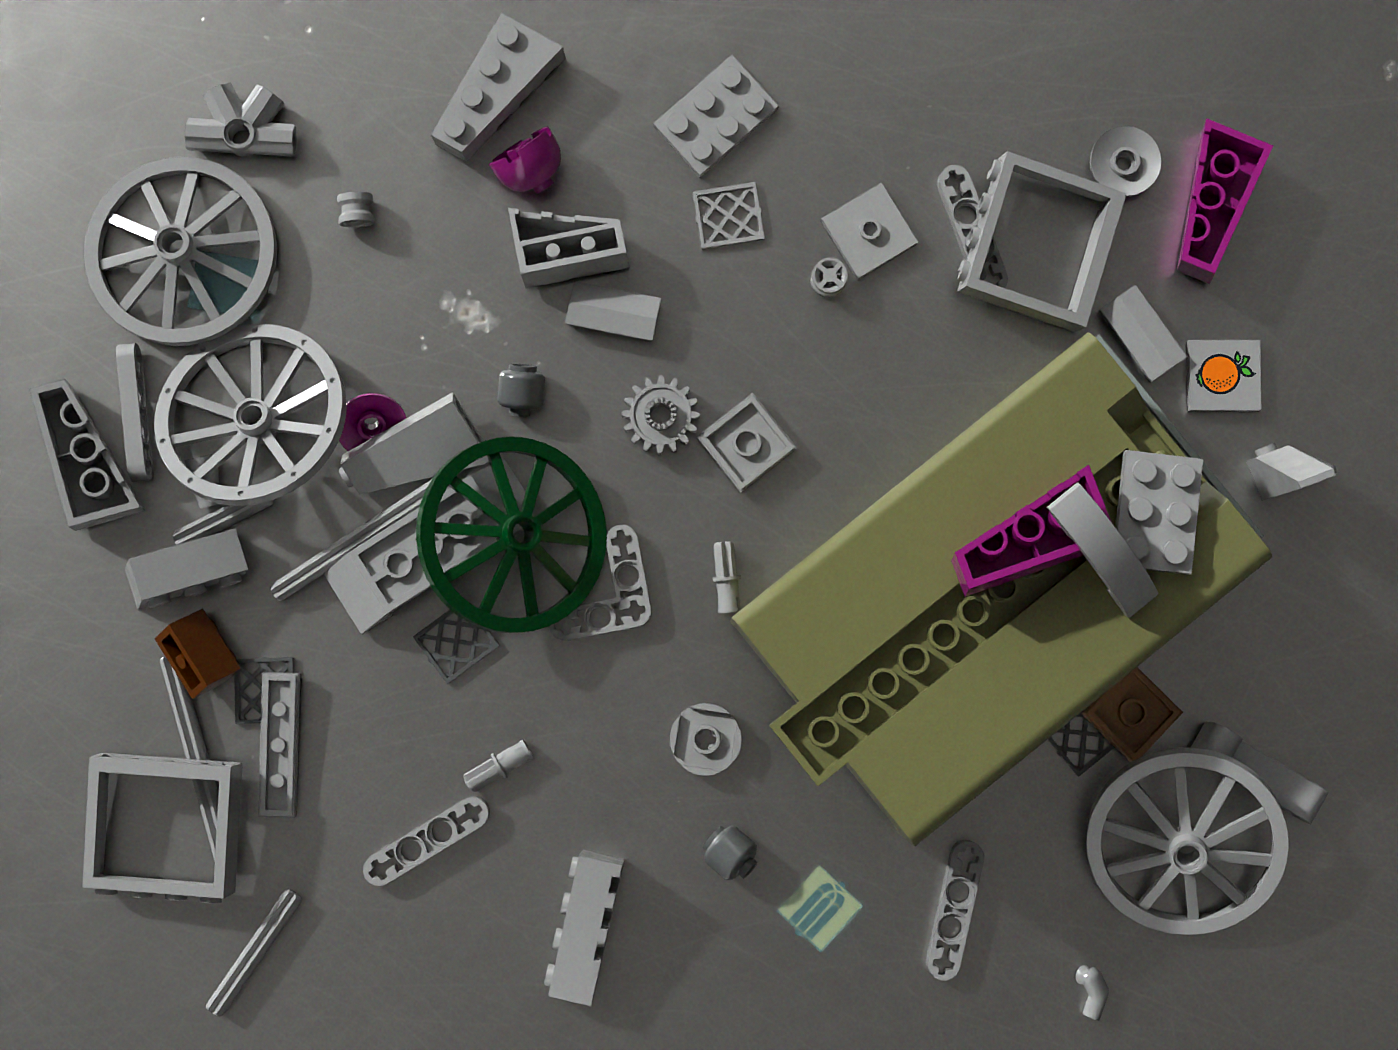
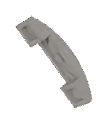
M1077 482L1047 506V509L1066 535L1075 542L1107 586L1106 590L1127 618H1130L1159 594L1150 576L1132 549L1081 484Z

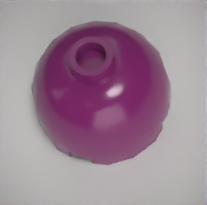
M548 126L531 134L533 140L528 138L524 141L516 142L496 156L492 163H489L495 176L504 186L518 192L534 189L537 194L554 183L551 177L559 169L561 150Z

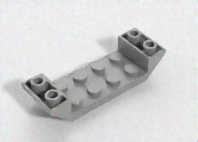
M503 459L502 462L520 511L526 491L506 460ZM491 466L481 469L462 480L507 515ZM451 487L443 494L435 522L498 526L494 520ZM536 507L533 510V517L539 513ZM419 508L348 552L324 573L327 581L361 634H364L392 616L391 612L431 587L422 569L417 550L416 525ZM518 524L515 525L513 530L514 537L524 532ZM435 534L436 551L444 572L497 541L495 537Z

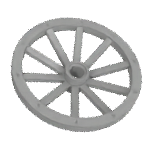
M171 157L156 160L140 166L122 177L107 191L96 207L88 225L84 245V262L88 282L94 296L105 312L130 333L153 343L171 346H188L211 341L227 334L244 322L255 311L267 293L273 279L277 260L275 228L269 211L260 196L249 183L231 169L216 162L196 157ZM187 175L174 224H171L151 182L168 176ZM200 176L217 180L232 189L226 196L187 226ZM142 188L160 229L155 231L115 213L129 196ZM242 198L252 211L258 230L197 236ZM109 224L147 239L154 244L102 259L103 243ZM183 240V245L179 251L175 253L169 252L170 246L174 241ZM260 242L259 261L253 278L198 251L201 248ZM156 257L123 300L118 303L109 289L104 272ZM195 261L248 289L232 308L220 315L192 263ZM167 266L162 326H152L134 318L129 314V311ZM179 268L184 272L210 322L190 328L174 329Z
M253 324L236 327L223 336L199 344L178 363L169 375L160 393L154 417L157 448L163 462L175 478L189 491L201 498L231 506H247L269 502L305 484L323 467L333 453L345 424V387L338 369L328 354L318 343L303 333L291 328L271 324ZM263 343L279 344L295 349L264 400ZM250 344L251 398L246 399L216 357L229 350ZM306 356L309 357L320 368L325 380L277 405ZM208 364L237 406L234 409L184 392V389L195 374ZM328 393V410L324 425L278 420ZM178 403L234 421L173 435V421ZM261 418L256 424L251 425L256 419ZM279 432L317 437L318 439L303 459L294 465L275 437ZM234 435L193 473L185 467L176 450V447ZM247 442L237 487L218 485L205 480ZM266 444L285 473L266 482L251 485L259 445Z
M1184 747L1160 750L1142 756L1124 766L1111 777L1099 792L1091 808L1086 831L1087 857L1090 869L1096 883L1106 898L1119 911L1137 923L1172 934L1194 935L1215 932L1248 918L1276 890L1285 871L1288 859L1289 839L1285 817L1275 794L1267 783L1256 772L1240 761L1225 754L1201 748ZM1185 767L1204 768L1224 774L1195 827L1191 826ZM1174 768L1179 827L1176 828L1140 786L1137 782L1138 780L1152 773ZM1236 781L1247 788L1262 805L1261 808L1205 835ZM1128 789L1168 838L1106 817L1117 798ZM1269 819L1272 829V848L1270 854L1211 848ZM1102 831L1163 851L1106 865L1101 847ZM1184 846L1196 848L1194 852L1188 854L1179 851ZM1208 861L1266 866L1257 883L1244 894ZM1170 863L1139 901L1126 893L1113 878V876ZM1198 872L1203 873L1231 898L1234 903L1216 911L1199 914L1195 874ZM1178 873L1184 874L1187 915L1165 913L1150 908Z

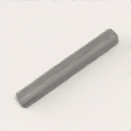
M290 889L282 893L207 1002L206 1008L212 1014L220 1017L227 1011L301 903L302 898L299 894Z

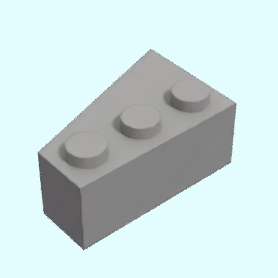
M508 208L520 273L525 289L629 268L620 219L582 215L567 217L553 215V212L541 211V214L520 212L519 209Z
M236 529L130 558L125 568L137 610L148 606L150 608L170 603L172 598L185 595L186 598L206 592V587L220 583L221 587L239 583L242 581L241 576L245 575L248 571Z

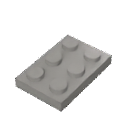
M731 54L653 123V127L697 176L701 178L778 110L779 105Z
M1131 450L1123 451L1115 528L1127 542L1145 570L1185 575L1192 574L1203 459Z

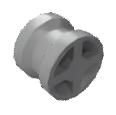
M347 192L337 196V203L341 206L342 214L338 217L340 226L365 227L375 223L374 215L370 212V205L373 203V195L371 193Z
M825 258L815 265L811 276V284L815 292L822 297L828 298L841 293L846 285L848 276L845 265L836 258Z

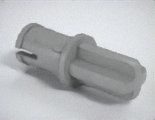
M731 541L717 542L714 544L716 577H713V581H716L718 593V613L738 612L741 610L738 591V579H741V575H737L734 543Z
M521 739L520 742L498 755L492 753L490 755L491 759L465 773L463 778L470 791L477 792L500 777L506 779L508 777L507 773L527 761L533 760L534 756L524 739Z

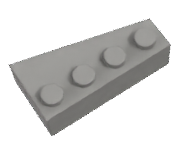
M501 13L431 133L435 145L467 162L498 130L497 127L520 107V103L545 81L547 75L555 67L558 68L566 59L563 46Z
M63 379L30 388L29 391L68 527L77 531L145 512L73 387Z
M582 850L579 857H573L568 878L574 879L571 893L565 892L560 914L566 915L563 929H556L552 946L553 950L558 951L555 965L548 964L544 985L550 986L548 997L591 1006L625 859Z

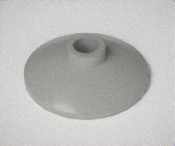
M1119 126L1106 131L1094 144L1090 156L1091 171L1097 183L1127 193L1126 196H1134L1146 191L1156 181L1162 163L1160 149L1155 140L1145 131L1133 126ZM1119 159L1128 161L1129 168L1127 170H1122L1118 167L1117 161Z

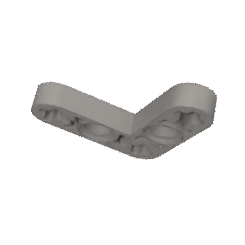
M617 525L612 527L607 534L606 547L616 598L579 605L567 618L569 620L579 619L577 611L585 610L584 622L588 631L581 633V625L570 628V634L564 635L562 630H556L555 624L549 626V629L555 638L574 640L640 627L649 621L651 604L636 532L631 527ZM624 531L626 537H632V542L627 544L628 556L636 553L637 560H624L615 564L614 557H622L619 546L612 545V540H615L618 536L617 532ZM633 566L638 570L639 579L635 585L624 586L620 583L618 574L623 567ZM637 601L639 606H645L646 612L640 614L639 621H634L632 616L621 617L624 624L616 626V613L612 604L620 603V611L629 609L631 607L630 602ZM598 607L607 609L611 616L609 624L604 628H596L590 621L591 612Z

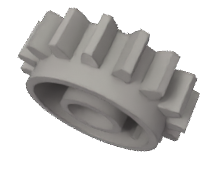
M659 375L658 384H652L649 378H645L646 388L640 389L634 385L632 389L636 397L634 399L625 397L624 402L631 407L630 410H625L621 413L622 418L631 420L630 423L624 426L625 432H635L631 441L633 444H636L642 440L645 452H648L652 446L657 447L658 455H662L664 447H670L673 453L677 452L676 443L681 441L687 445L689 443L686 436L687 432H697V427L691 424V420L700 419V413L691 411V408L696 406L698 401L696 398H686L690 392L688 386L681 390L677 389L678 379L676 378L671 381L670 385L665 384L663 375ZM665 407L670 411L671 417L666 423L657 424L650 418L655 408Z

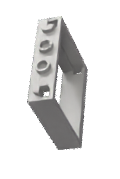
M1007 151L998 160L994 159L992 168L988 171L987 180H990L991 183L988 192L982 194L977 206V213L981 215L977 227H972L967 239L966 246L970 247L967 261L962 260L957 271L959 272L957 280L960 281L957 292L1073 332L1080 331L1087 327L1127 193ZM1012 171L1100 202L1068 310L980 280Z
M100 753L90 756L82 887L95 888V893L99 895H114L118 893V890L130 891V896L136 898L152 897L153 893L165 894V899L172 901L186 900L187 896L200 897V902L221 903L222 899L235 893L242 763ZM109 773L219 781L214 883L104 875Z

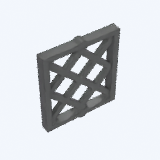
M448 610L413 636L428 657V661L434 665L447 684L500 646L487 629L462 622V618L459 616L457 621L445 620L454 613L451 610ZM439 624L437 636L426 635L428 631ZM444 624L456 626L454 639L442 637ZM461 626L474 628L472 641L459 640ZM479 629L484 630L490 639L489 644L477 642ZM423 639L436 640L434 653H430L423 644ZM441 641L454 643L452 656L439 654ZM458 644L471 646L469 659L456 657ZM476 647L488 648L474 659ZM438 659L451 661L449 674L444 673L440 668ZM456 661L468 663L454 673Z
M294 657L236 659L241 669L234 674L235 724L261 723V717L255 720H247L244 717L252 707L261 714V708L256 703L262 696V684L256 677L264 669L267 672H274L268 664L276 661H282L285 664L279 672L285 673L289 670V673H294ZM257 662L261 666L252 675L243 667L245 663ZM240 671L248 678L241 687ZM252 682L261 690L253 700L243 692ZM241 697L249 703L242 712Z
M1081 713L1076 717H1083L1082 731L1071 730L1070 722L1065 725V729L1061 728L1057 731L1058 733H1064L1063 746H1058L1052 737L1048 739L1057 750V754L1065 760L1078 777L1115 748L1110 744L1103 750L1105 737L1101 733L1087 731L1088 720ZM1069 734L1082 735L1080 748L1068 747ZM1087 736L1099 737L1098 750L1086 749ZM1067 751L1080 753L1079 766H1074L1067 757ZM1085 753L1096 755L1084 765Z

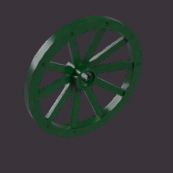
M500 437L467 447L449 459L438 470L428 485L420 504L416 525V542L420 563L426 579L439 599L452 612L465 621L483 629L502 633H522L546 628L559 622L577 609L593 589L603 566L607 544V529L604 511L598 494L584 471L572 459L558 449L534 439ZM500 453H519L535 457L520 511ZM487 456L507 515L463 482L457 475L472 462ZM546 464H548L563 475L573 487V490L533 517L532 514ZM449 486L494 520L498 526L435 522L440 501L447 487ZM580 499L587 520L588 536L542 530L541 526ZM516 524L524 530V539L521 543L513 535ZM435 534L495 537L497 541L444 572L436 551ZM540 542L588 547L584 566L576 582L539 544ZM505 550L479 608L464 599L450 582ZM530 553L568 592L555 605L540 613L538 612ZM517 556L526 617L507 618L490 614Z

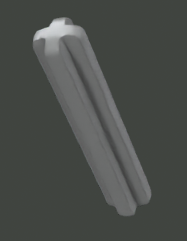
M274 500L247 506L226 505L174 531L172 534L176 545L214 535L272 506Z

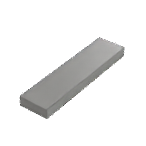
M262 673L258 817L294 818L297 816L300 673Z

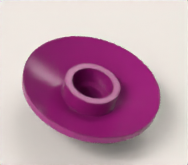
M367 393L356 396L346 403L345 424L339 442L345 450L350 451L407 418L406 414L394 399L386 395ZM368 418H376L377 422L374 424H367L365 423V420Z

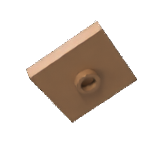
M1138 667L1081 712L1130 763L1142 757L1183 713Z

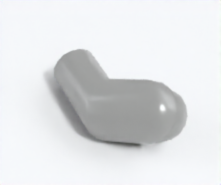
M1083 965L1079 967L1075 977L1077 983L1083 984L1089 994L1082 1014L1099 1021L1109 994V988L1101 971L1095 967L1090 968Z

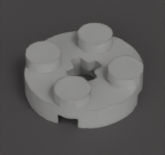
M710 703L696 704L685 709L672 725L670 748L676 761L693 774L702 776L715 775L727 769L740 752L742 738L739 726L735 718L721 706ZM703 729H710V735L716 737V743L709 744L708 750L700 749L701 743L695 741L696 734H702Z

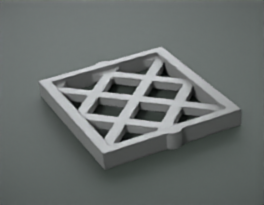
M756 182L693 192L696 224H698L702 250L765 240L761 219L762 209L759 206ZM744 190L739 198L730 193L732 191ZM749 191L754 195L755 206L753 209L743 202ZM721 193L715 202L706 197V195ZM725 195L735 202L729 212L718 205ZM701 199L711 206L704 216L699 211L698 202ZM739 205L749 212L743 222L733 216ZM715 209L725 216L719 226L708 220ZM753 215L758 219L759 230L757 232L747 226ZM729 219L739 226L733 236L722 230ZM704 223L715 230L708 240L703 236L702 226ZM743 229L752 235L749 237L737 238ZM718 234H721L726 239H728L724 241L713 242V240L716 238Z

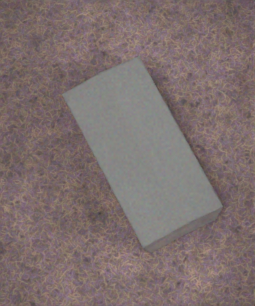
M574 281L565 323L654 341L661 298Z
M1136 285L1099 310L1149 382H1152L1187 358L1184 351Z

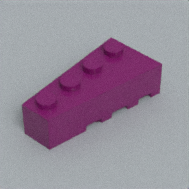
M1206 118L1201 132L1177 271L1205 283H1211L1273 145Z
M1089 465L954 553L951 562L965 597L1083 556L1081 550L1066 535L1047 509V506L1078 482L1111 521Z

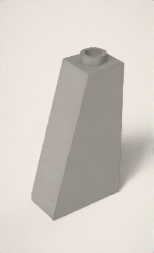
M452 392L343 454L339 472L348 487L354 485L359 494L434 477L449 459L467 447L483 440ZM488 457L479 458L464 469L484 465L489 462Z

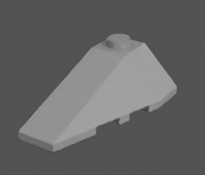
M1275 443L1254 450L1257 457L1246 461L1262 501L1304 488L1336 476L1338 473L1336 466L1289 445L1277 449Z

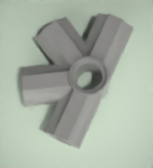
M231 83L219 84L209 89L203 95L214 119L187 118V123L185 124L187 150L234 153L241 157H247L252 154L292 157L295 155L297 143L295 124L271 123L284 102L273 92L258 84L243 106ZM243 130L249 132L250 135L246 142L243 144L233 143V137L237 132Z

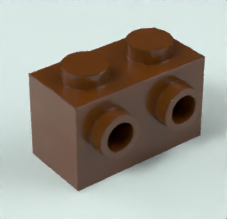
M203 608L169 624L154 638L192 699L227 682L241 669L236 662L234 653L226 646L217 631L215 623L207 616Z

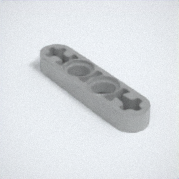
M950 165L941 172L937 186L963 257L967 261L970 251L969 247L966 246L967 239L972 227H977L981 215L977 213L979 198L968 171L962 166ZM950 174H953L955 179L961 178L963 180L959 185L961 197L966 193L969 194V197L962 198L954 204L951 203V200H955L957 197L953 186L947 187L945 185ZM962 206L973 208L976 212V220L971 224L961 223L956 214L958 208ZM992 237L985 263L991 258L994 260V263H990L988 266L990 274L993 277L999 276L1000 280L996 285L1005 288L1008 283L1007 271L994 237ZM984 266L980 280H984L987 276Z
M137 343L118 345L116 360L127 472L132 482L151 480L153 468L142 355Z
M478 796L465 798L371 855L363 866L365 879L374 886L386 885L477 830L487 822L490 816L488 803ZM468 803H471L473 807L480 805L482 808V812L478 814L480 821L475 822L473 818L465 821L461 825L466 830L460 833L458 823L450 816V813L455 811L458 818L468 811L466 806ZM439 821L449 823L452 828V836L448 841L440 842L434 838L432 828L435 823ZM407 840H414L421 847V855L414 861L406 859L401 852L402 845ZM393 849L396 860L404 868L398 870V865L395 864L385 871L387 878L384 879L381 875L374 876L371 871L376 867L374 861L377 859L379 863H384L393 858L388 853L389 850Z
M970 840L959 841L951 849L926 957L928 971L934 978L947 981L954 978L960 969L983 868L984 853L982 848ZM967 847H972L971 853L976 855V861H969L966 870L968 874L974 873L972 880L962 875L952 876L954 869L961 872L963 861L957 858L959 852H965ZM963 882L968 886L969 895L965 901L955 902L950 898L949 889L954 883ZM949 917L958 919L961 924L960 933L953 938L944 936L941 931L942 922ZM938 940L948 945L958 944L956 951L949 948L947 959L953 965L951 968L945 967L943 973H940L938 966L933 964L935 958L941 959L943 955V946H936Z

